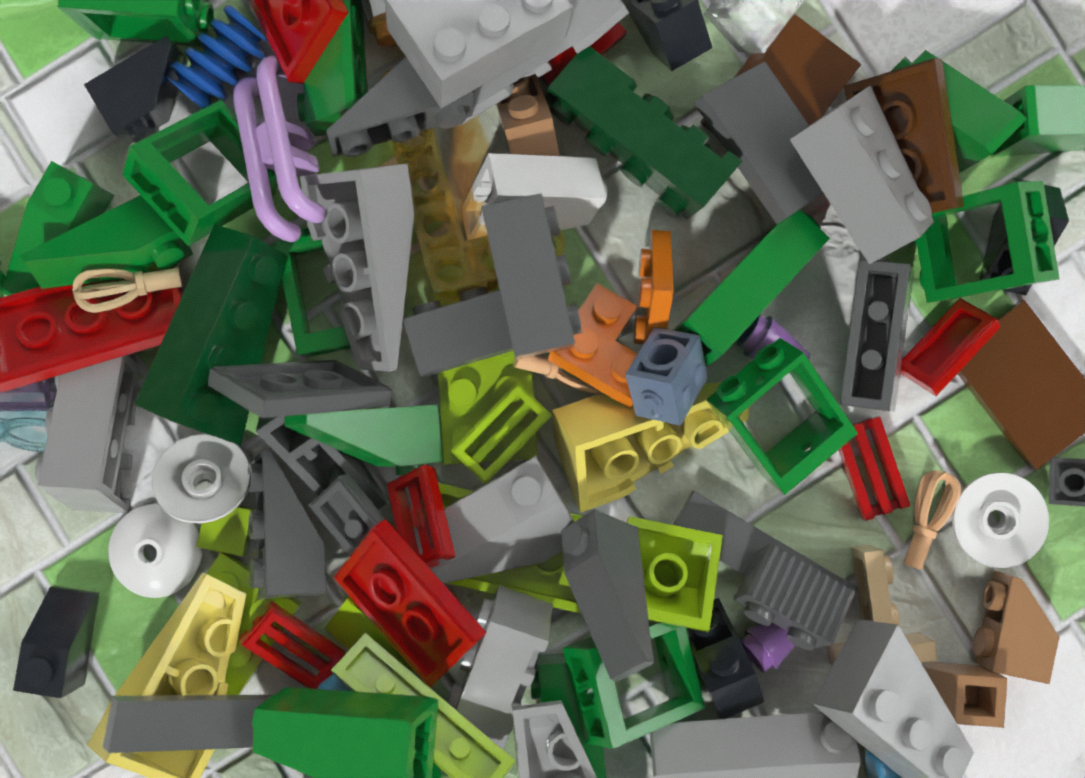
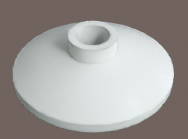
M208 434L188 436L169 446L157 460L152 474L153 493L162 509L178 520L188 523L212 522L231 513L245 498L250 484V474L248 475L247 471L249 463L243 451L235 443ZM202 480L213 482L207 489H196V485Z
M990 473L974 479L961 491L958 503L952 513V527L958 544L973 560L989 567L1011 568L1027 562L1041 549L1048 534L1049 513L1043 496L1029 481L1009 473ZM996 510L1000 515V521L995 527H991L988 524L987 518L990 512Z
M149 504L133 509L117 523L110 537L108 556L114 575L128 590L144 597H166L182 590L194 579L203 559V548L196 547L199 537V530L196 524L184 522L170 516L159 504ZM147 544L153 545L157 551L154 561L147 560L143 554L144 547Z

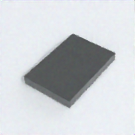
M766 62L705 93L694 103L727 152L730 151L743 161L738 166V169L776 224L824 194L790 141L791 138L809 125Z
M337 360L216 366L210 368L208 386L261 418L390 406L392 389Z

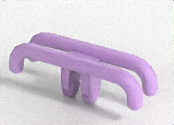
M272 55L262 59L257 67V77L249 76L238 81L234 87L233 101L257 217L263 226L274 236L287 242H295L301 236V229L295 223L285 220L276 210L267 168L275 171L282 198L288 207L299 217L312 223H320L326 218V210L322 205L308 199L300 189L297 177L314 175L316 172H319L318 159L313 154L309 155L307 153V150H311L314 144L311 132L285 121L276 75L285 78L286 76L276 55ZM253 96L261 98L265 121L259 126Z

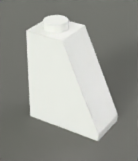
M488 153L461 207L469 248L490 246L481 206L542 193L545 207L554 205L560 231L589 225L607 199V184L605 179L601 177L597 159Z

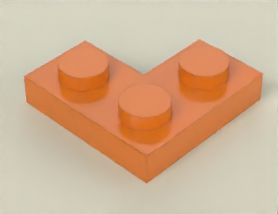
M652 230L649 249L641 248L638 276L647 278H641L639 307H644L645 313L644 316L636 315L634 344H642V347L654 327L668 328L674 292L671 231Z
M597 283L578 310L582 333L574 335V347L550 352L548 360L631 409L633 402L625 374L638 353L617 342V340L634 316L638 306Z

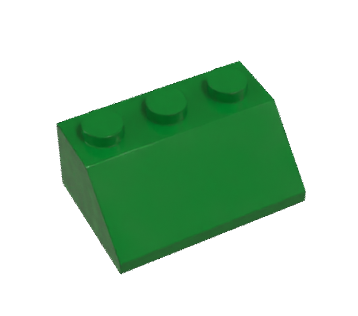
M342 0L349 13L304 81V93L297 94L300 122H306V126L315 136L327 135L326 131L368 92L364 13L361 0Z

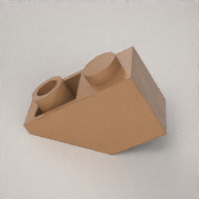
M536 74L522 77L513 83L514 90L511 95L496 104L508 153L516 155L560 156L553 119Z
M994 570L992 581L986 584L983 592V605L986 608L983 625L977 629L973 640V650L976 655L975 662L995 673L1050 684L1059 635L1021 578Z
M944 662L921 663L957 724L1004 728L1007 692L1006 677L992 672L981 665Z

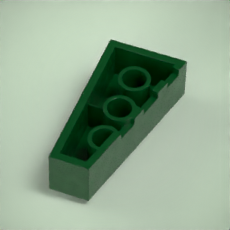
M590 46L577 53L548 87L546 99L550 102L548 108L552 114L568 126L574 122L587 133L584 137L585 141L602 156H607L610 153L623 164L620 168L621 172L635 185L642 187L646 184L658 194L657 203L673 217L678 218L682 215L684 218L689 219L704 208L743 161L730 151L723 158L718 156L707 143L709 136L694 124L691 127L677 125L673 122L674 116L670 111L669 105L657 96L648 93L640 97L634 92L637 88L635 80Z
M214 224L134 405L171 422L241 446L249 410L208 386L210 368L216 366L261 364L286 254L255 236Z

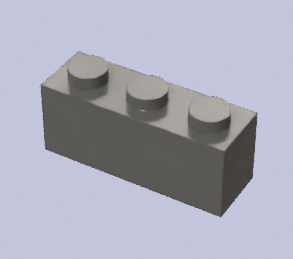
M542 193L481 206L515 359L574 347V335L581 334L582 328L576 304L567 305L563 286L571 284L565 254L555 255L551 238L560 235L554 205L545 207Z
M867 260L859 261L840 405L895 412L914 278V270L910 264L879 261L869 264Z
M486 286L478 287L460 293V302L442 307L440 300H436L412 308L414 316L404 318L403 322L419 376H431L513 351L500 290L488 293Z

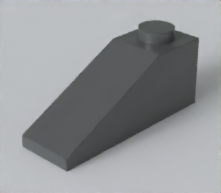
M284 416L259 417L256 433L318 496L339 476L348 473L377 509L387 504L386 496L360 459L286 427Z
M594 509L562 530L564 571L610 680L619 682L654 664L638 527Z

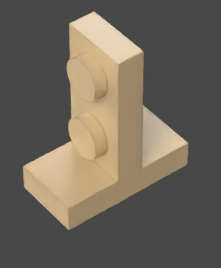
M872 545L852 547L861 620L898 624L900 627L898 609L895 603H890L888 584H892L894 581L890 558L887 555L884 556L882 549ZM921 633L904 634L921 663L938 661L935 641ZM845 642L827 646L829 663L832 666Z

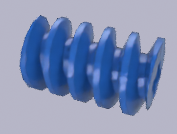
M226 5L223 9L230 22L229 24L217 19H213L210 23L217 36L216 38L204 33L198 35V40L204 49L203 53L190 47L185 49V54L191 63L190 67L177 61L172 63V67L179 79L177 81L171 78L168 79L201 109L212 105L209 99L211 95L223 101L228 98L222 83L227 82L236 86L239 81L234 71L236 68L248 73L254 70L247 58L249 54L261 59L266 57L260 42L262 40L268 42V40L231 5Z

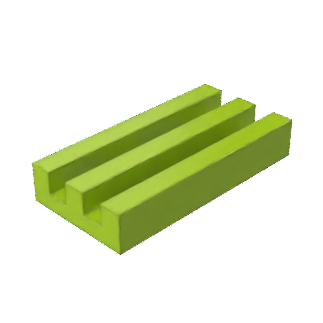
M517 382L451 452L486 484L552 415ZM519 396L524 401L523 405L472 457L467 454L465 450ZM531 409L539 416L484 470L479 463Z

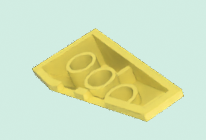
M722 382L704 384L681 426L636 416L633 405L630 409L606 394L595 395L553 409L555 445L579 512L582 513L625 497L636 490L633 482L656 468L660 474L664 473L674 466L671 460L691 446L696 449H702L728 433V429L706 401L708 397L717 391ZM749 407L738 416L743 423L749 420Z
M202 573L114 696L227 695L229 684L225 682L230 654L235 652L246 593ZM111 702L87 744L105 762L148 778H201L215 750L108 753L103 748Z

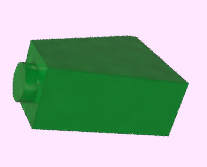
M927 50L920 54L913 62L905 56L891 71L937 57ZM942 61L960 173L993 154L1027 118L1020 111Z

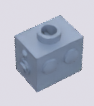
M654 327L625 374L636 416L681 426L708 379L700 335Z

